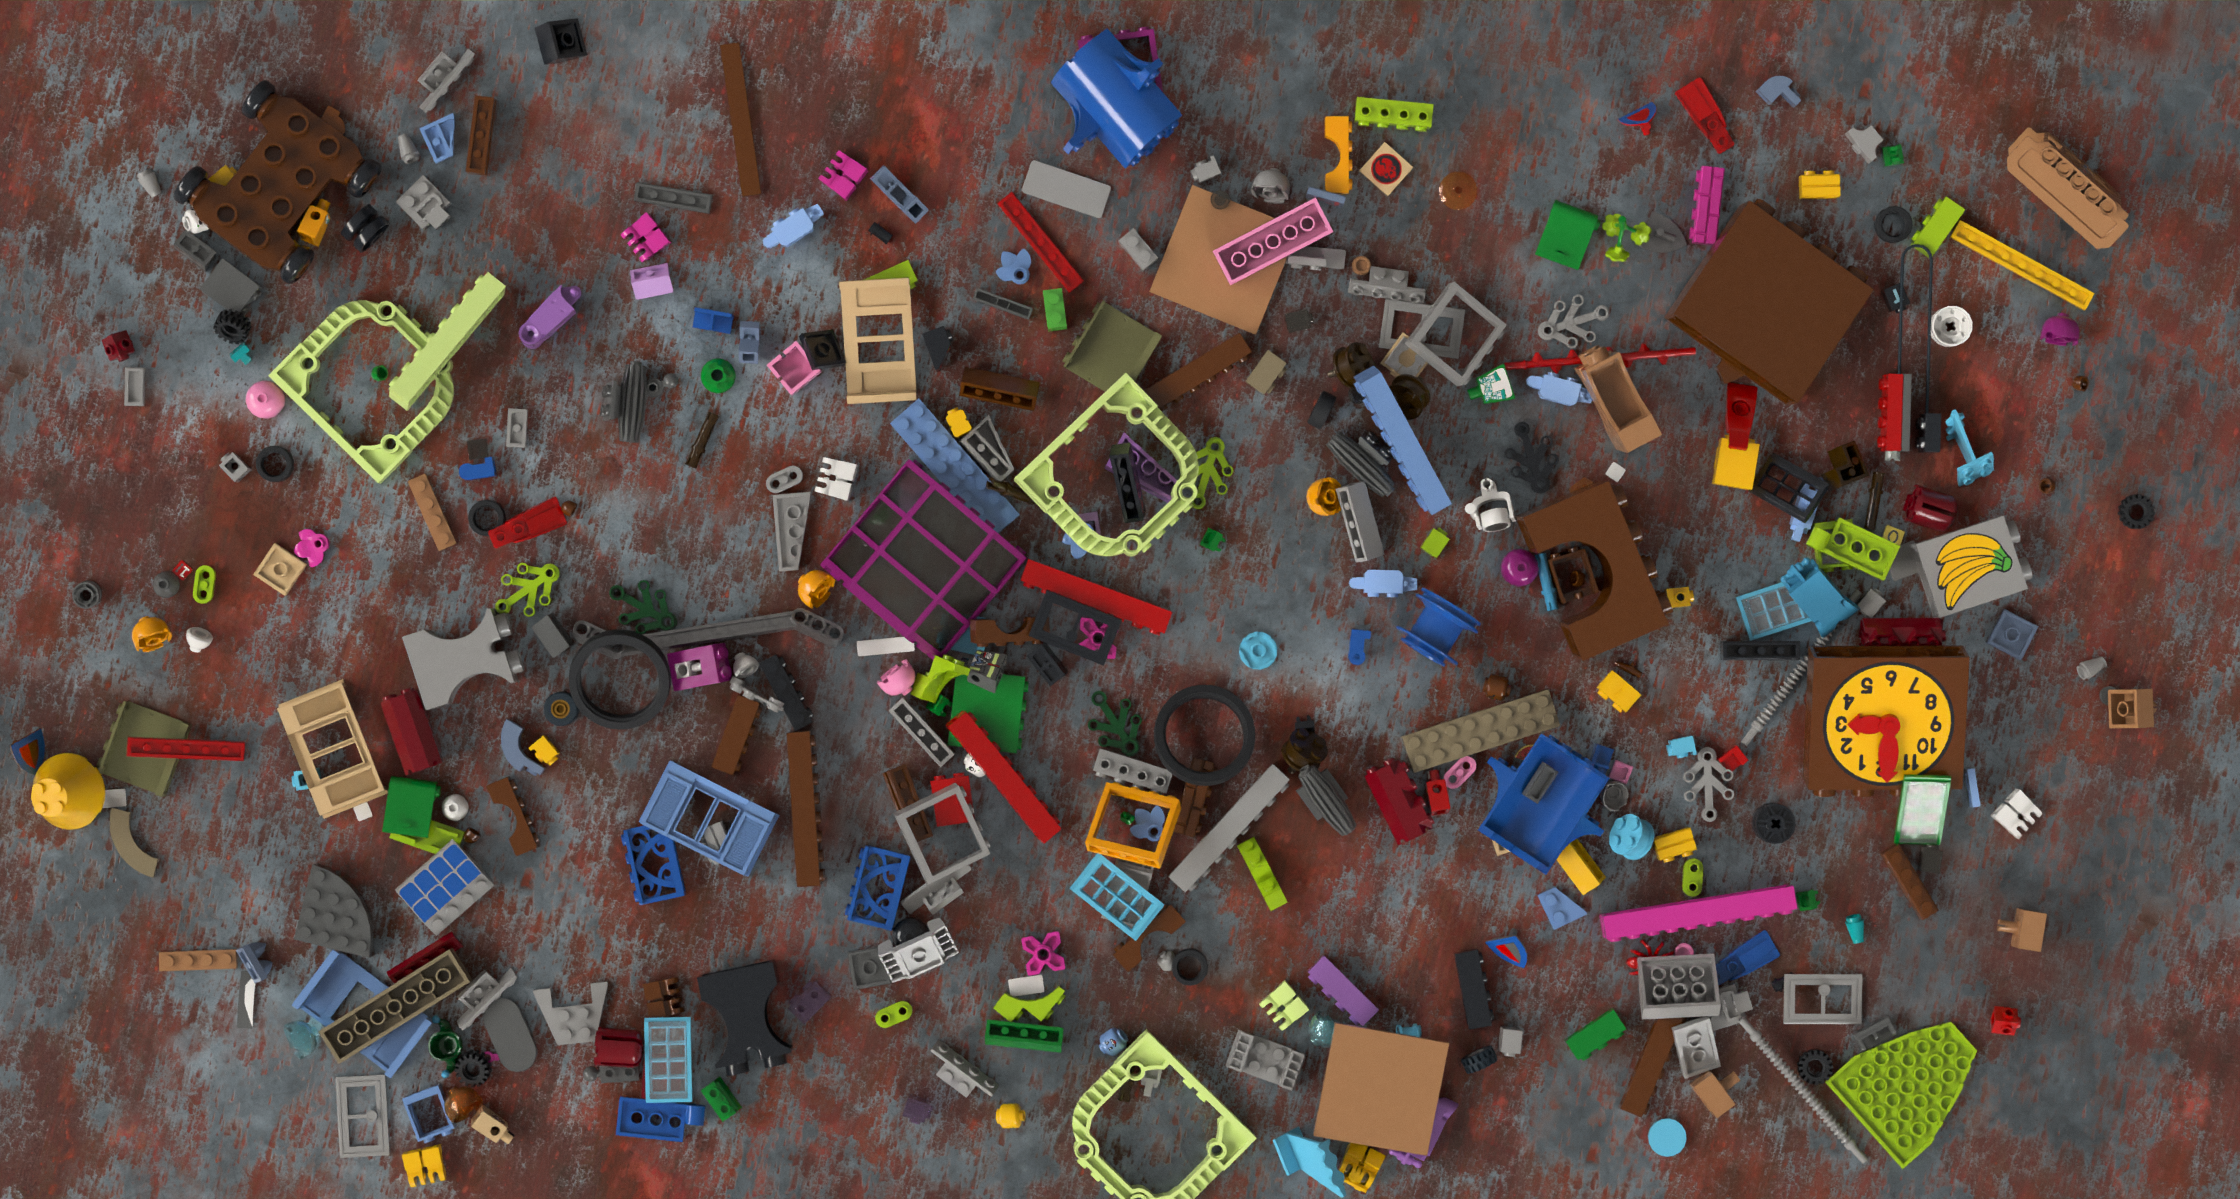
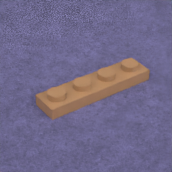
M423 474L409 480L408 484L438 551L457 544L427 475Z
M237 949L159 952V971L237 969Z

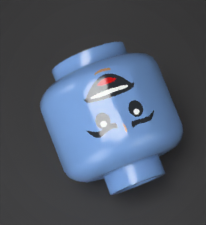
M1111 1028L1100 1036L1099 1048L1102 1053L1115 1056L1126 1049L1127 1035L1122 1029Z

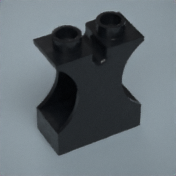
M775 959L707 973L697 977L701 1000L716 1008L727 1026L728 1042L726 1050L721 1059L715 1064L716 1068L725 1067L727 1076L749 1072L750 1049L758 1051L759 1059H763L765 1068L787 1063L786 1054L792 1053L794 1047L784 1042L775 1034L767 1016V1004L770 994L780 982Z

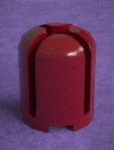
M1918 484L1913 485L1916 487L1912 495H1907L1904 502L1903 511H1906V518H1903V520L1939 532L1948 530L1954 523V517L1924 508L1922 505L1949 514H1957L1958 506L1956 499L1953 496Z
M598 1027L594 1045L596 1046L595 1053L597 1054V1057H594L595 1066L634 1068L640 1064L644 1048L643 1036L640 1031L636 1029Z

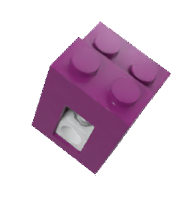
M725 643L667 654L674 691L727 682L732 678V669L729 665L728 650ZM700 659V663L695 664V660ZM697 671H702V674L697 675Z

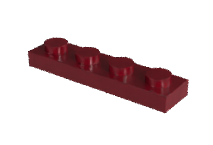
M451 931L388 970L387 975L395 984L449 949L459 950L463 947L462 943Z

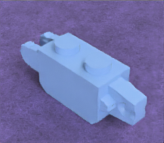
M816 204L805 210L803 208H796L789 213L790 216L785 220L780 218L773 223L774 227L771 228L773 232L763 239V246L770 249L780 243L783 247L788 248L813 232L814 223L824 215L820 206Z
M1548 372V375L1544 374L1543 377L1531 375L1526 380V385L1539 390L1538 395L1541 399L1566 406H1572L1577 402L1589 404L1592 402L1589 392L1586 388L1581 387L1582 384L1577 383V379L1567 377L1564 380L1559 378V374Z
M1805 483L1800 492L1813 499L1818 490L1809 489L1810 485ZM1797 496L1795 506L1805 511L1810 502ZM1817 507L1806 523L1791 516L1789 522L1791 525L1790 529L1794 530L1791 540L1800 542L1802 534H1807L1808 530L1811 529Z
M1367 570L1364 573V577L1350 579L1349 585L1354 589H1363V593H1368V597H1379V593H1387V597H1398V594H1403L1405 591L1417 590V579L1405 577L1399 570Z

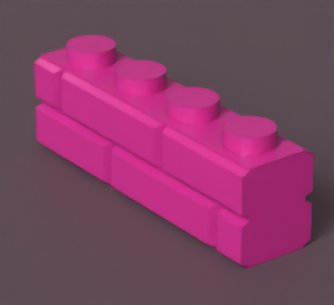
M1701 166L1700 170L1696 171L1695 181L1698 182V189H1694L1693 194L1696 208H1692L1691 213L1694 227H1690L1689 239H1692V244L1713 246L1717 240L1725 168Z

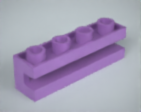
M1324 955L1308 970L1310 974L1308 978L1315 985L1319 983L1323 987L1321 991L1329 999L1331 997L1335 998L1338 1001L1335 1005L1342 1012L1347 1010L1351 1014L1349 1019L1356 1026L1359 1023L1364 1026L1379 1011Z

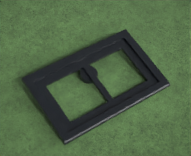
M1047 590L1029 636L1104 666L1122 619ZM1053 603L1079 613L1073 630L1067 632L1066 639L1043 630ZM1082 615L1108 625L1098 652L1074 643L1078 637L1076 630Z

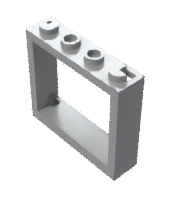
M1452 282L1445 287L1405 344L1454 385L1461 386L1466 385L1471 380V374L1474 369L1477 370L1482 365V358L1493 350V343L1505 333L1503 329L1506 327V324L1457 283ZM1454 294L1495 327L1461 375L1420 342Z
M956 783L893 813L919 870L928 885L990 854L988 848L991 846L987 838H983L980 832L983 830L978 820L975 821L972 815L975 811L970 803L967 804L964 798L967 794L963 786L959 787ZM956 794L981 849L931 873L906 818Z

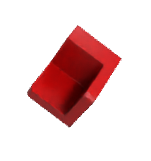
M1737 745L1732 746L1716 759L1723 767L1731 771L1749 761Z

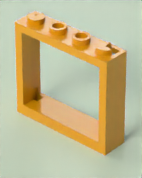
M1106 782L1085 841L1087 851L1160 869L1181 810L1179 799L1172 795H1159L1155 791H1142L1133 786L1130 788L1125 787L1117 782ZM1111 795L1170 808L1155 852L1096 838Z

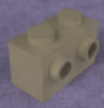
M1267 350L1245 382L1262 395L1266 392L1270 394L1276 386L1273 383L1277 376L1281 378L1287 369L1284 367L1286 362Z

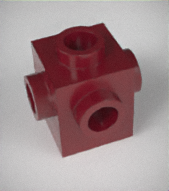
M127 330L111 334L101 340L110 362L114 360L119 362L125 361L130 358L129 355L135 352L133 342L130 340Z

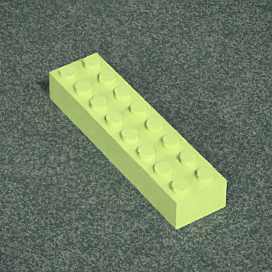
M489 272L485 276L481 274L478 277L474 289H469L464 294L462 303L460 305L457 303L452 308L450 317L448 319L444 318L441 321L437 333H431L426 340L425 347H420L415 352L413 361L411 363L408 361L404 365L400 377L395 376L390 382L389 397L405 410H409L504 296L506 286Z

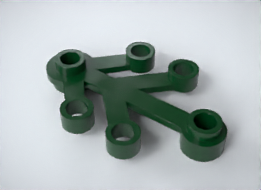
M641 580L638 583L644 603L626 594L625 589L620 585H614L610 588L609 595L613 600H623L640 610L630 614H621L619 616L621 624L627 625L630 621L651 616L656 621L647 624L638 623L635 627L637 633L645 634L647 631L656 628L668 631L676 627L677 618L668 610L666 603L667 594L664 590H657L654 594L655 599L659 601L660 613L654 610L648 581ZM642 582L647 583V588L644 590L640 587ZM616 589L621 591V595L618 597L614 594ZM658 592L664 593V597L662 599H659L657 597ZM624 615L628 617L626 623H623L621 620ZM666 618L671 619L670 625L664 623ZM639 625L645 627L644 632L638 631Z
M1102 691L1094 692L1091 697L1093 704L1100 706L1111 725L1091 719L1088 722V728L1092 731L1101 730L1118 734L1122 740L1109 739L1106 735H1102L1098 739L1099 745L1102 747L1120 748L1127 756L1136 755L1140 750V744L1136 736L1142 718L1137 714L1130 718L1132 726L1129 737L1124 731L1131 701L1127 698L1120 701L1121 710L1117 720L1106 703V694ZM1097 695H1101L1103 697V700L1101 702H1097L1095 700V697ZM1124 700H1127L1129 702V706L1127 708H1124L1122 706V702ZM1133 717H1139L1140 722L1134 724L1132 721ZM1092 721H1095L1097 723V727L1095 729H1092L1090 727V723ZM1103 737L1108 740L1105 745L1100 743V739ZM1128 743L1134 744L1133 750L1127 749Z

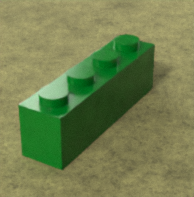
M987 1019L985 1044L1061 1053L1064 1028Z

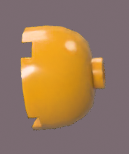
M1331 477L1318 479L1313 482L1308 488L1306 496L1309 508L1320 516H1330L1339 513L1341 507L1336 488L1341 487V484Z
M813 570L803 574L798 581V595L801 601L811 609H813V606L816 608L820 607L831 594L828 592L830 586L834 587L835 579L833 576L821 570Z
M142 617L132 630V640L137 651L139 649H142L143 652L154 651L164 646L162 642L166 639L169 642L172 638L166 622L157 617Z

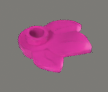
M304 529L299 532L302 541L295 546L294 554L298 557L308 558L309 566L315 567L323 561L324 552L329 548L330 542L324 534H316L311 529ZM318 540L321 542L320 547L317 545Z

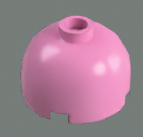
M262 380L254 383L246 393V404L253 415L269 419L277 416L283 409L285 395L283 390L274 382Z
M907 659L901 661L903 665L900 667L896 664L880 677L882 681H877V684L886 694L897 696L902 693L905 696L912 691L913 688L911 686L915 682L916 676L913 667Z

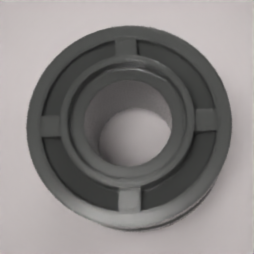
M91 580L79 583L72 592L74 603L83 609L94 607L102 598L100 586ZM84 590H88L91 593V599H86L83 596Z

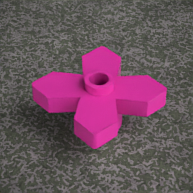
M1081 618L1080 630L1089 638L1079 643V645L1094 651L1097 648L1099 650L1108 625L1103 624L1098 628L1093 619ZM1096 635L1102 636L1100 642L1095 641L1094 637ZM1113 644L1108 654V659L1116 658L1117 648Z
M1059 931L1047 933L1042 943L1034 936L1021 939L1023 950L1033 955L1026 964L1029 976L1040 974L1044 964H1047L1054 971L1065 969L1064 957L1053 952L1061 943ZM1041 950L1047 951V955L1045 957H1042L1040 955Z

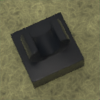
M1307 715V721L1301 722L1298 716L1295 722V730L1305 728L1315 733L1314 720H1311V717Z

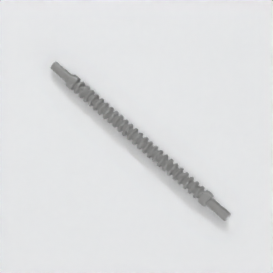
M1856 589L1849 599L1856 603L1862 593ZM1840 621V622L1837 624L1836 628H1839V627H1840L1839 624H1840V623L1842 624L1843 621ZM1833 630L1823 639L1821 635L1820 638L1817 637V642H1813L1814 646L1826 645L1825 642L1830 641L1829 637H1833L1832 633L1836 632V630ZM1806 651L1807 655H1803L1804 659H1800L1801 663L1796 664L1797 668H1793L1794 672L1790 673L1791 676L1787 677V681L1783 682L1784 685L1780 686L1781 689L1777 690V695H1773L1774 699H1770L1771 703H1767V708H1763L1764 712H1760L1761 716H1757V721L1754 720L1751 724V729L1741 741L1745 746H1748L1758 731H1762L1764 728L1763 724H1767L1766 720H1770L1769 716L1774 715L1772 712L1777 711L1776 707H1780L1779 703L1783 702L1782 699L1787 698L1786 694H1789V690L1793 689L1792 686L1797 684L1796 680H1800L1799 676H1803V671H1807L1808 651Z
M1744 1016L1741 1017L1738 1022L1749 1033L1750 1039L1756 1042V1046H1760V1050L1763 1049V1054H1767L1766 1057L1771 1058L1770 1062H1774V1066H1778L1777 1070H1781V1074H1785L1784 1078H1788V1082H1792L1791 1086H1795L1796 1091L1799 1090L1798 1094H1802L1803 1099L1806 1098L1805 1102H1809L1810 1107L1813 1106L1812 1110H1816V1114L1820 1115V1119H1824L1823 1123H1827V1127H1831L1830 1131H1834V1135H1838L1837 1139H1841V1143H1845L1844 1147L1847 1150H1851L1862 1164L1865 1163L1868 1158L1857 1147V1142L1853 1138L1850 1139V1135L1846 1134L1847 1131H1843V1126L1840 1127V1123H1836V1118H1832V1114L1829 1115V1110H1825L1826 1107L1821 1106L1822 1102H1818L1819 1099L1814 1098L1815 1094H1811L1812 1091L1807 1090L1808 1086H1804V1082H1800L1801 1078H1797V1074H1793L1794 1070H1790L1789 1065L1786 1066L1787 1062H1783L1782 1057L1779 1058L1780 1054H1776V1049H1772L1773 1046L1768 1045L1769 1041H1765V1037H1761L1762 1033L1759 1030H1755Z

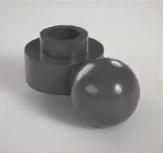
M669 373L664 376L663 380L658 378L648 379L646 381L647 395L658 397L662 395L665 387L675 388L678 385V377L673 373ZM652 384L656 385L655 391H652L650 388Z

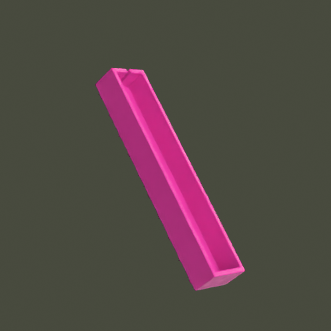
M1786 884L1599 914L1602 936L1610 942L1621 941V937L1625 936L1629 939L1640 938V934L1646 933L1648 936L1659 935V931L1662 930L1672 933L1678 932V928L1681 927L1691 930L1697 929V925L1700 924L1710 927L1716 926V922L1719 921L1729 924L1735 923V919L1738 918L1748 921L1755 919L1754 916L1757 915L1767 918L1774 916L1773 913L1776 912L1781 915L1793 913L1792 910L1797 909L1794 886Z

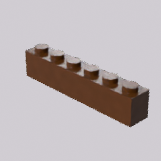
M1238 333L1144 390V392L1163 412L1168 408L1167 404L1172 401L1176 404L1184 399L1183 394L1188 391L1192 394L1201 388L1200 384L1206 381L1208 384L1217 379L1216 374L1221 371L1225 374L1232 370L1234 363L1238 361L1240 364L1250 358L1249 354L1252 352L1242 335Z
M1687 1017L1655 1019L1618 1106L1620 1109L1641 1118L1643 1114H1647L1650 1104H1648L1649 1099L1654 1097L1658 1088L1655 1086L1657 1080H1661L1665 1072L1663 1068L1665 1061L1668 1062L1672 1055L1670 1049L1673 1043L1675 1044L1671 1027L1685 1023Z

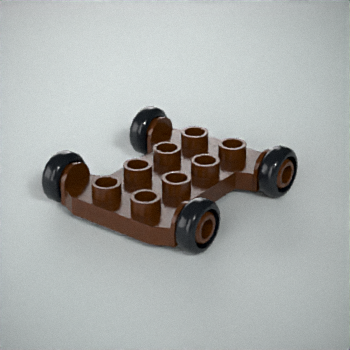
M263 80L248 94L242 104L241 112L247 118H257L268 132L226 186L208 180V172L200 166H195L181 179L174 191L173 197L181 205L190 204L202 224L260 267L280 272V277L283 281L293 284L306 272L315 255L310 247L306 245L297 246L289 235L306 214L309 206L314 204L331 181L347 186L348 192L352 196L361 198L378 179L382 166L373 159L367 161L363 159L356 144L295 99L275 94V86L271 82Z

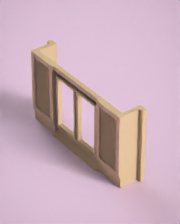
M891 278L839 281L846 360L847 404L917 400L910 279ZM902 314L903 334L857 336L856 316ZM904 340L905 361L859 363L858 343Z
M343 679L279 704V708H277L319 815L323 816L324 819L388 794L386 786L382 784L344 687L346 685ZM346 718L353 737L310 754L303 734ZM356 743L363 762L320 779L313 759Z

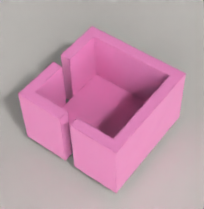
M797 341L783 351L786 355L785 358L779 354L767 364V367L777 379L783 378L780 382L792 396L822 372L820 369H811L805 351Z

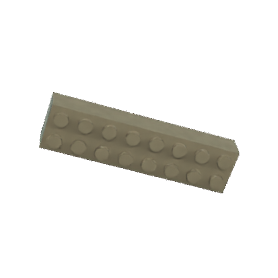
M1545 689L1402 735L1401 739L1412 773H1416L1559 727L1560 723L1549 689Z
M451 948L318 1032L338 1064L473 980L454 949Z

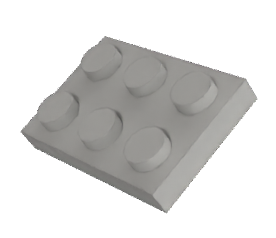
M1708 1016L1671 1027L1682 1075L1685 1079L1721 1067Z

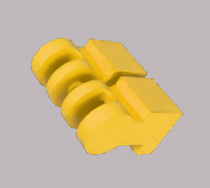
M441 1144L425 1147L422 1150L420 1148L407 1151L402 1154L411 1188L417 1187L416 1176L419 1177L421 1185H426V1173L423 1167H427V1176L431 1183L436 1182L435 1172L438 1173L440 1181L446 1180Z

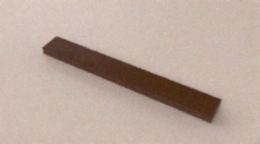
M739 42L720 45L742 197L761 195Z

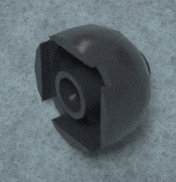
M904 918L893 928V944L896 947L929 932V929L918 918Z

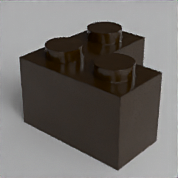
M1855 440L1827 451L1834 467L1833 470L1821 474L1823 481L1830 484L1828 492L1870 476Z

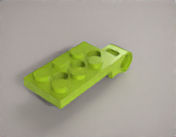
M1840 517L1837 519L1831 534L1814 527L1806 543L1809 547L1882 581L1885 580L1900 548L1899 545ZM1839 533L1845 538L1844 543L1841 545L1834 541L1835 535ZM1854 542H1859L1862 545V550L1859 553H1855L1852 550ZM1872 550L1879 552V559L1877 561H1872L1869 557V553Z

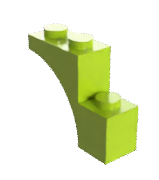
M943 654V657L935 655L930 672H926L925 675L917 673L911 695L936 703L944 686L956 676H968L971 668L964 666L965 662L954 659L952 656Z
M1253 837L1237 845L1270 911L1288 903L1255 838Z
M1059 985L1050 994L1034 1000L1019 999L1005 992L993 1009L1010 1022L1014 1019L1017 1021L1024 1013L1021 1010L1022 1008H1025L1040 1021L1044 1018L1047 1020L1054 1012L1052 1007L1055 1003L1059 1005L1065 998L1063 994L1065 989Z

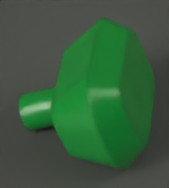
M1126 811L1122 812L1120 820L1127 825L1131 824L1135 819L1134 815Z

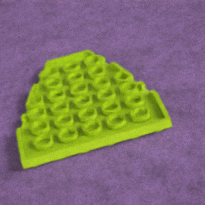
M1947 1022L1909 1032L1855 1055L1829 1077L1830 1079L1826 1080L1825 1083L1894 1161L1904 1169L1932 1144L1936 1133L1944 1123L1945 1117L1962 1091L1963 1083L1967 1073H1969L1977 1050L1952 1022Z

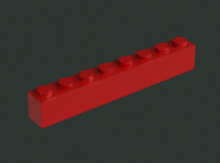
M1030 559L1027 561L1020 580L1024 582L1023 586L1033 590L1035 586L1042 588L1041 592L1044 594L1047 590H1050L1102 612L1110 613L1122 619L1123 623L1126 619L1132 622L1131 626L1142 629L1143 626L1150 628V633L1160 636V633L1165 634L1172 612Z
M962 710L945 726L1038 840L1045 844L1061 830V827L1058 825L1061 822L1054 814L1050 815L1048 813V806L1042 799L1039 801L1034 796L1037 794L1030 785L1026 786L1023 782L1025 779L1018 770L1015 772L1012 769L1011 765L1013 763L1006 755L1003 757L999 753L1001 748L995 741L990 742L987 738L988 732L982 726L980 728L977 726L975 716L971 712L967 713Z

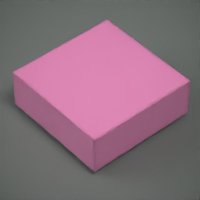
M1615 760L1608 777L1627 785L1633 766Z

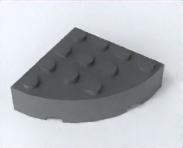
M317 863L312 864L294 940L367 958L372 957L374 931L371 914L364 898L351 882L347 881L336 871Z

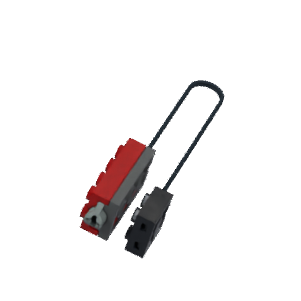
M1920 244L1907 247L1901 257L1898 374L1882 375V379H1879V390H1882V397L1878 400V409H1881V417H1878V428H1881L1880 436L1877 437V447L1880 448V452H1885V461H1890L1891 459L1900 461V452H1908L1910 450L1912 374H1901L1904 258L1907 251L1914 247L1924 249L1928 253L1930 260L1925 413L1919 414V418L1916 419V429H1919V437H1916L1915 447L1918 449V453L1940 452L1941 414L1929 413L1933 258L1930 250Z

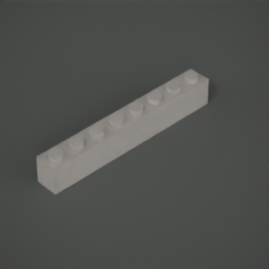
M1271 764L1168 877L1184 892L1187 890L1191 892L1198 885L1196 880L1200 876L1204 878L1211 871L1209 866L1213 862L1217 864L1224 857L1222 852L1226 848L1230 850L1237 843L1235 838L1239 834L1244 835L1250 829L1248 824L1253 819L1257 821L1263 815L1261 810L1266 805L1270 807L1276 801L1274 796L1279 791L1283 793L1289 787L1287 782L1290 779L1275 765Z

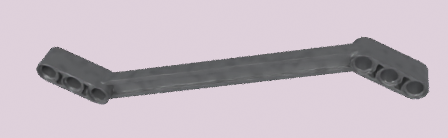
M797 608L790 612L642 635L652 640L661 650L796 630L828 646L836 647L841 643L844 631L838 624L803 608ZM795 617H801L804 621L798 622L795 620ZM581 620L574 624L572 636L576 642L583 645L591 637L606 630ZM819 625L821 629L815 630L812 626ZM584 629L586 633L579 634L577 633V630ZM836 633L839 637L832 638L830 634ZM624 644L607 645L596 650L612 659L643 653L635 647ZM617 645L621 650L615 651L611 647Z

